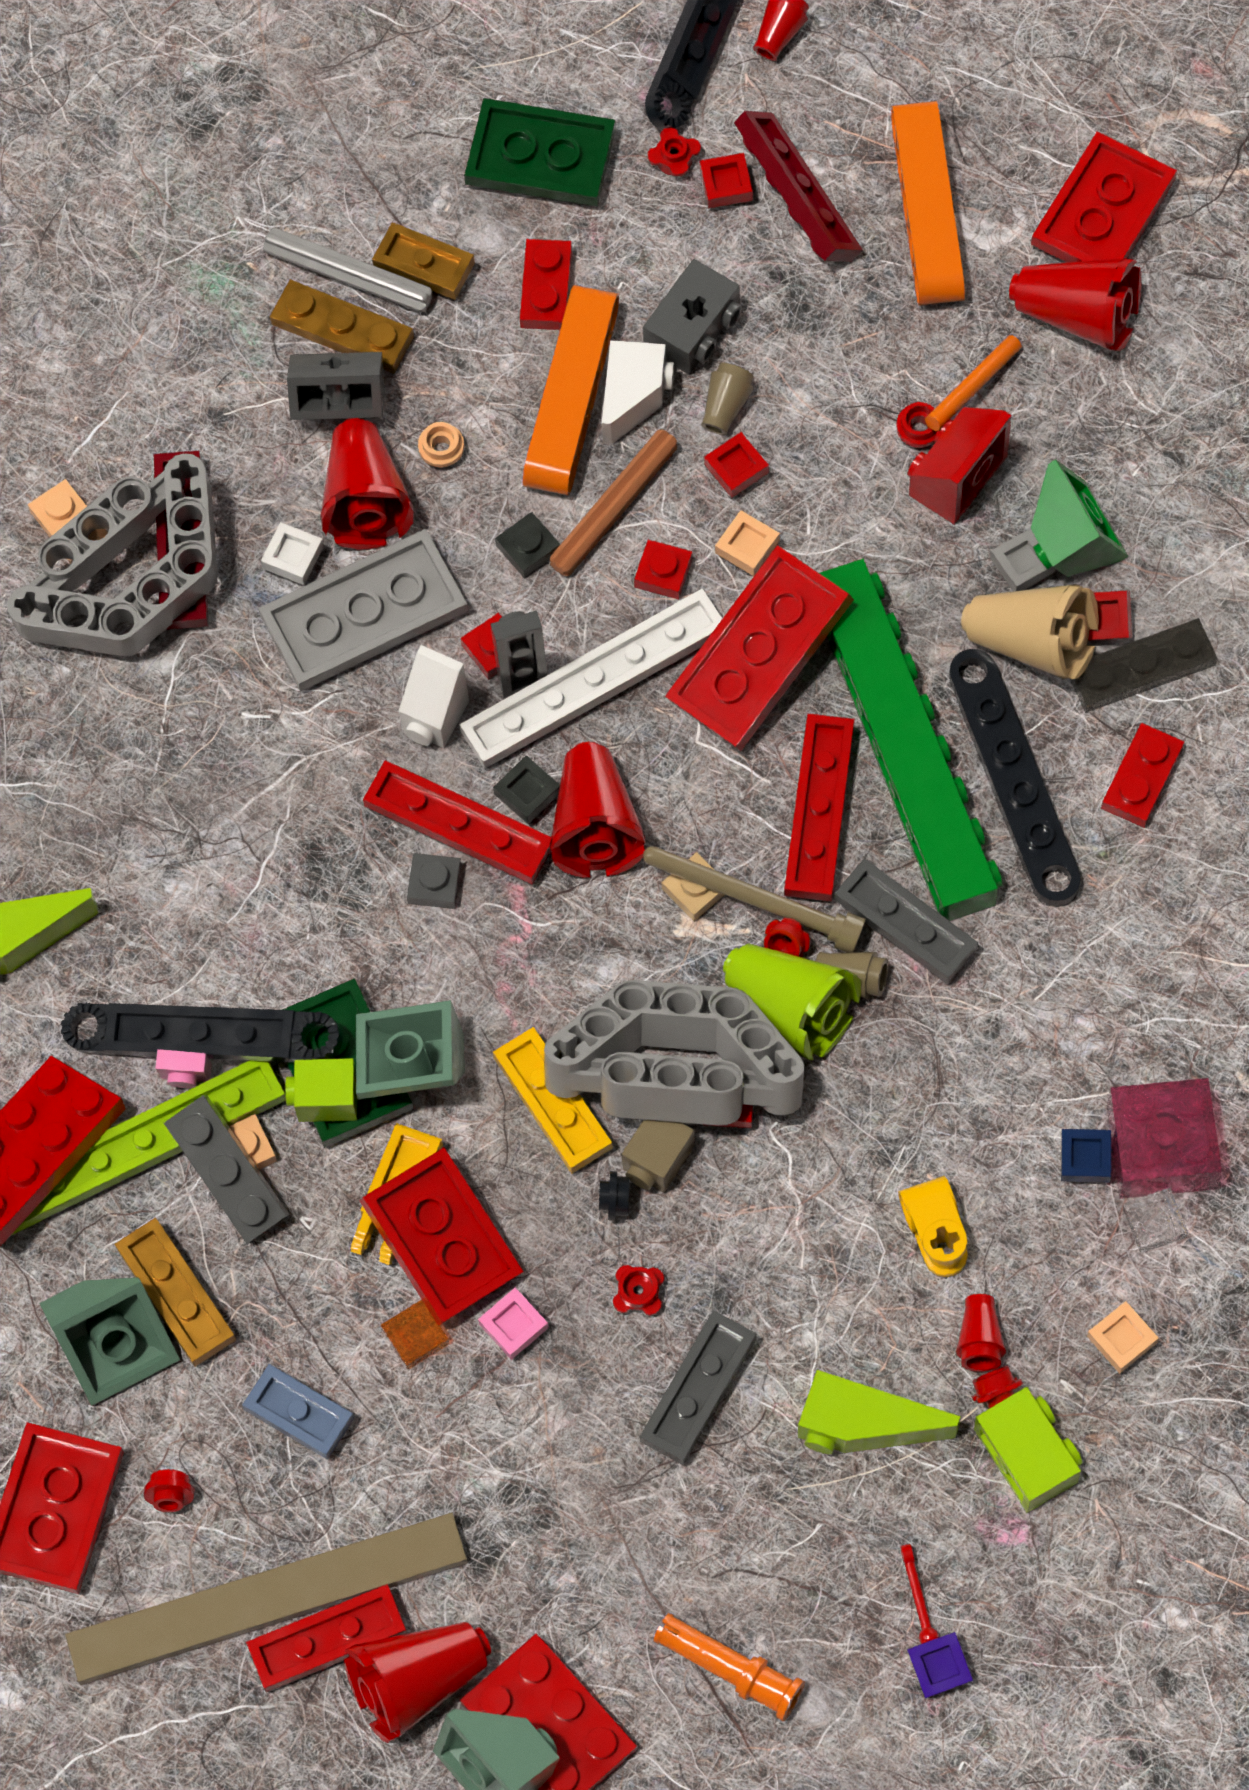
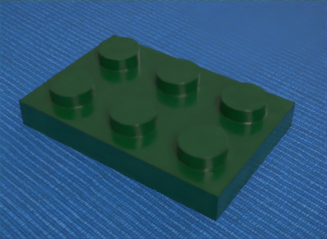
M483 98L464 174L465 185L598 207L616 130L615 120Z
M355 978L282 1009L294 1010L296 1012L318 1011L332 1017L340 1025L343 1032L342 1047L332 1059L353 1058L356 1067V1014L369 1013L370 1010ZM315 1026L308 1032L306 1036L308 1049L316 1050L317 1048L321 1049V1046L325 1047V1042L329 1041L328 1035H330L326 1026ZM286 1062L292 1077H294V1062ZM407 1092L358 1099L357 1097V1121L313 1122L324 1148L413 1110V1104Z

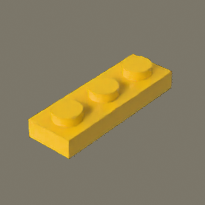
M532 1027L493 1051V1058L571 1174L613 1149L612 1141L580 1095L571 1098H561L551 1094L546 1089L544 1083L545 1043L535 1028Z

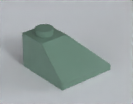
M451 1000L356 1014V1094L358 1099L452 1086L464 1075V1032Z
M139 1277L83 1280L39 1303L91 1406L180 1361Z
M453 1709L446 1715L433 1749L436 1756L465 1790H538L552 1776L560 1758L557 1755V1747L550 1735L541 1728L535 1729L527 1718Z

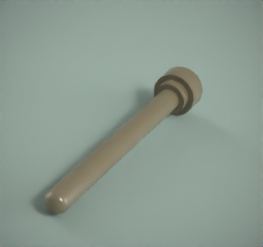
M655 846L648 847L643 853V859L648 865L783 918L795 919L801 925L827 934V940L835 943L834 948L846 953L854 951L866 920L850 912L846 916L839 913L836 914V917Z

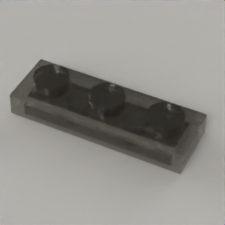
M1197 618L1092 656L1086 671L1079 678L1070 679L1085 713L1214 667L1217 663V656L1200 619Z

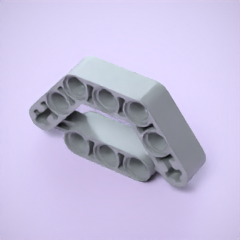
M183 453L170 459L165 466V470L148 485L140 478L124 477L115 482L46 540L38 553V560L43 573L29 585L17 588L7 601V610L18 634L24 639L34 642L118 656H131L141 651L173 624V620L183 612H187L205 594L207 595L217 583L218 569L212 488L204 463L192 454ZM191 478L190 488L193 497H186L183 486L186 483L185 479ZM140 499L144 501L136 510L128 511L123 509L124 505L130 500ZM166 509L169 542L168 554L114 599L71 592L82 586L154 524L156 517ZM198 519L202 521L194 530L184 531L180 529L187 520ZM96 529L108 530L106 536L100 540L93 541L88 539L91 532ZM68 558L73 560L72 564L65 570L57 571L52 569L53 565L60 559ZM201 562L205 564L203 569L192 575L183 572L186 566L191 563ZM165 592L169 594L167 600L161 604L154 605L148 603L150 597L155 593ZM73 616H88L86 622L81 626H67L68 621ZM130 622L134 624L132 629L126 634L116 635L112 633L114 628L120 623Z
M640 980L624 981L612 988L545 1043L544 1083L546 1089L551 1094L561 1098L576 1097L583 1092L601 1093L603 1109L610 1115L620 1118L728 1125L735 1122L741 1116L743 1104L761 1106L767 1112L774 1115L792 1114L802 1104L804 1063L801 1057L749 995L736 988ZM640 1046L717 1052L723 1060L633 1052Z

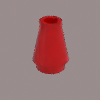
M768 0L753 50L763 58L776 61L780 52L808 21L806 15L809 9L808 4L804 0Z
M973 1294L965 1298V1312L956 1354L961 1358L962 1367L970 1371L986 1372L997 1369L1001 1365V1358L1006 1354L995 1311V1299L988 1294Z

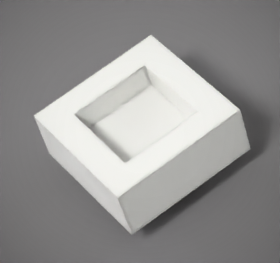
M280 522L261 559L262 569L305 585L324 548L323 539Z

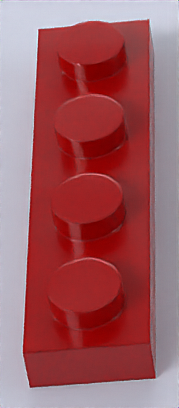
M807 713L784 896L832 902L854 731L853 718Z
M387 760L383 762L363 798L365 807L532 885L551 852L550 836Z

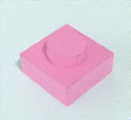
M157 1050L155 1069L162 1079H167L168 1085L178 1088H194L197 1082L210 1080L212 1063L206 1053Z
M516 1287L478 1319L479 1325L511 1360L549 1328L548 1322Z

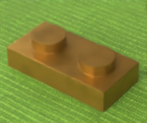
M394 222L389 226L372 258L373 266L430 287L434 292L456 300L475 264L474 254Z

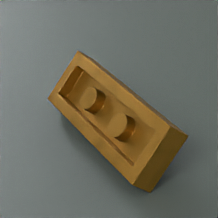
M291 279L288 281L270 315L273 326L341 353L382 352L383 370L395 374L414 338L413 328Z
M156 1217L114 1244L134 1277H139L152 1304L194 1367L236 1341L235 1335Z

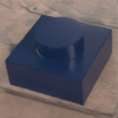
M1062 1129L1061 1181L1110 1183L1111 1130Z

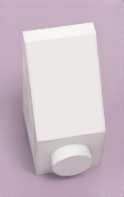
M610 340L602 414L603 444H614L662 407L664 389L672 390L674 381V362H666L665 344Z
M421 645L417 651L399 708L401 727L406 736L416 743L425 746L433 743L444 748L469 703L464 664Z

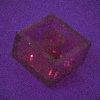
M1209 1078L1110 1088L1107 1113L1111 1130L1119 1199L1217 1189L1222 1168Z

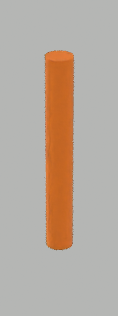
M1013 335L1007 336L925 418L927 426L934 431H939L1021 349L1022 345L1019 339Z

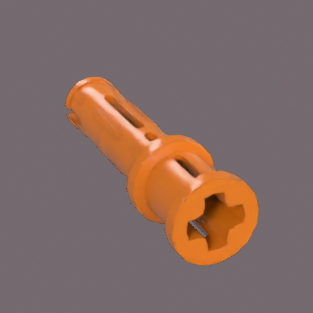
M671 1613L664 1617L662 1623L665 1626L664 1628L658 1627L653 1640L655 1643L662 1644L735 1685V1692L739 1693L738 1696L742 1699L747 1700L751 1697L776 1711V1718L782 1721L788 1718L804 1689V1680L798 1677L791 1680L768 1667V1660L760 1656L758 1658L754 1656L750 1660L675 1618Z

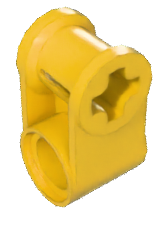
M944 1175L898 1191L905 1219L911 1232L914 1233L925 1265L929 1271L941 1277H950L961 1272L966 1266L968 1259L967 1236L959 1217L955 1197L946 1176ZM946 1242L947 1247L953 1249V1252L945 1254L943 1249L938 1248L937 1245Z

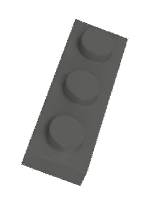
M537 610L526 614L521 611L512 612L501 617L498 622L491 623L498 682L504 698L547 676L543 630Z
M865 858L834 894L836 902L851 913L865 918L867 925L946 984L950 983L978 949V942Z
M207 1094L202 1095L164 1122V1125L246 1244L251 1243L290 1215Z
M713 1310L639 1436L640 1442L684 1465L755 1343L757 1333Z

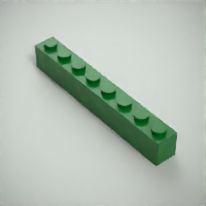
M864 558L820 572L819 574L849 593L854 599L827 635V639L937 912L947 920L952 921L996 906L998 888L1002 887L999 869L993 859L987 861L981 848L982 845H985L983 830L976 817L969 819L964 804L968 803V796L961 777L953 778L947 763L951 762V754L948 744L943 735L936 736L930 723L935 720L931 702L926 693L919 695L914 684V680L918 679L916 666L910 653L902 654L897 642V640L901 639L900 627L894 613L886 614L881 600L885 599V593L877 572L869 573Z

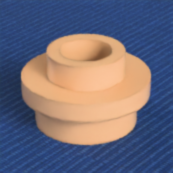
M433 423L419 437V454L431 466L439 468L451 466L461 458L464 452L463 436L456 427L448 423ZM438 443L449 445V448L444 451L433 449Z

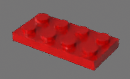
M777 545L665 697L739 751H742L854 599L849 593Z
M50 1056L0 1110V1247L126 1109L121 1097L53 1056Z

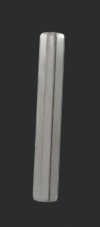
M272 228L265 237L263 250L272 256L420 313L425 312L431 303L433 290L420 283L277 228Z

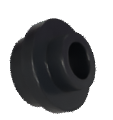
M610 1171V1181H600L599 1210H608V1220L615 1221L616 1216H628L629 1177L617 1176V1171Z

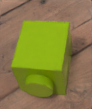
M353 1058L294 1060V1077H286L285 1093L287 1106H294L299 1122L357 1121L356 1067Z

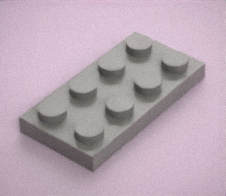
M424 529L259 607L258 610L299 690L302 691L468 612V606L429 533Z

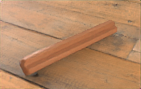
M663 429L657 430L550 556V565L555 571L565 577L570 576L677 450V440L673 435Z

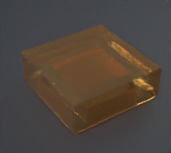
M422 1299L381 1324L382 1331L407 1370L450 1344L448 1337L440 1325L438 1326Z

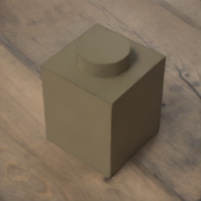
M643 1120L621 1154L623 1170L627 1171L626 1177H629L632 1183L642 1189L650 1190L653 1186L665 1193L695 1146L694 1130L681 1122Z

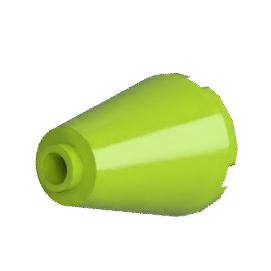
M750 943L743 945L741 948L733 949L728 954L723 965L725 984L729 988L742 990L749 995L791 1047L808 1060H813L812 1054H816L819 1057L825 1056L840 1041L853 1019L852 1016L846 1014L850 1001L852 999L859 1003L861 996V981L856 974L849 970Z

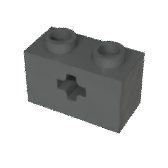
M693 259L644 324L643 343L665 344L666 362H674L676 368L690 375L699 362L704 364L709 360L717 345L716 338L724 328L731 329L738 320L742 311V305H740V285Z
M382 352L290 355L287 373L290 420L382 417L385 398Z

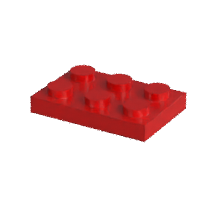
M1097 131L1033 233L1031 245L1067 263L1127 259L1176 180L1177 170Z
M445 1147L359 1200L438 1326L524 1272Z
M29 1422L26 1423L0 1503V1574L75 1594L80 1593L124 1454L122 1447Z
M537 1633L460 1699V1703L465 1710L527 1718L535 1729L541 1728L550 1735L557 1747V1755L560 1758L552 1776L538 1790H594L638 1750L637 1745Z

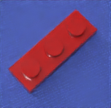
M386 1584L247 1641L246 1644L265 1692H269L344 1661L345 1658L349 1657L345 1650L355 1644L407 1634L389 1586Z

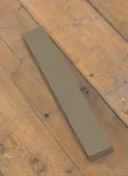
M451 1512L67 1633L65 1636L77 1680L81 1686L340 1604L386 1584L391 1588L467 1564L468 1562L453 1513Z

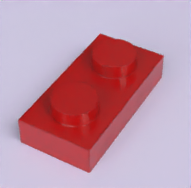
M526 239L520 328L561 329L569 297L572 241Z
M1141 723L1102 801L1101 809L1145 828L1183 750L1185 741Z

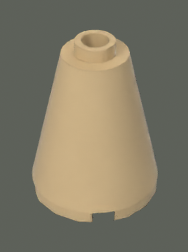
M1076 584L978 595L973 598L970 604L965 606L961 617L962 629L966 632L971 642L1062 679H1077L1086 671L1095 646L1087 645L1089 630L1098 631L1099 623L1098 606L1093 591Z

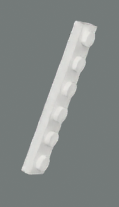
M700 589L459 724L460 731L485 769L699 649L720 623L722 617L704 590Z

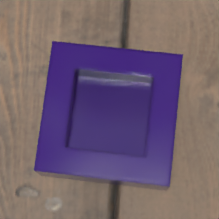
M955 1631L907 1649L925 1698L973 1681Z

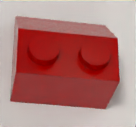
M963 407L954 420L950 419L936 432L934 437L936 443L927 454L920 452L911 463L907 475L910 477L909 496L955 525L1008 457L1012 415L1004 410Z

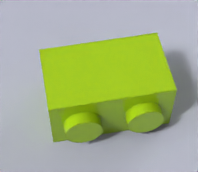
M1028 1387L976 1416L974 1431L1026 1513L1076 1485L1081 1473L1078 1466L1083 1464L1081 1456L1069 1438L1061 1440L1051 1425L1056 1420L1047 1402L1042 1396L1034 1398Z

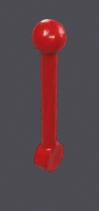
M906 1544L900 1546V1551L922 1629L919 1634V1641L922 1644L938 1638L939 1634L931 1627L915 1566L911 1545Z

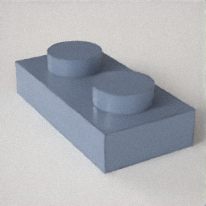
M268 1364L242 1404L246 1412L327 1460L354 1420L352 1412L271 1364Z

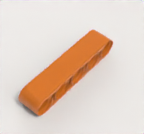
M937 101L891 106L892 131L917 303L920 306L964 301V276Z
M573 285L524 465L523 487L568 496L571 493L616 323L619 293Z

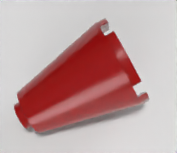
M1126 258L1027 265L1021 269L1020 274L1015 273L1009 287V298L1011 301H1015V308L1021 313L1108 350L1120 352L1126 347L1133 332V328L1126 327L1130 313L1138 315L1141 297L1140 267L1134 266L1137 261Z
M351 418L338 425L333 431L320 515L322 531L325 535L328 532L334 536L335 543L341 547L362 550L385 546V538L397 532L399 538H401L408 532L413 524V504L376 425L361 418Z
M582 742L569 750L564 758L550 842L552 860L554 865L564 873L577 877L591 878L590 870L606 869V877L617 875L632 868L643 858L645 834L610 750L595 742Z
M461 1622L355 1644L345 1650L349 1657L344 1659V1666L349 1684L360 1709L368 1707L377 1718V1720L369 1723L370 1727L383 1742L390 1743L401 1737L487 1668V1656L491 1655V1647L480 1627L473 1629L468 1622Z

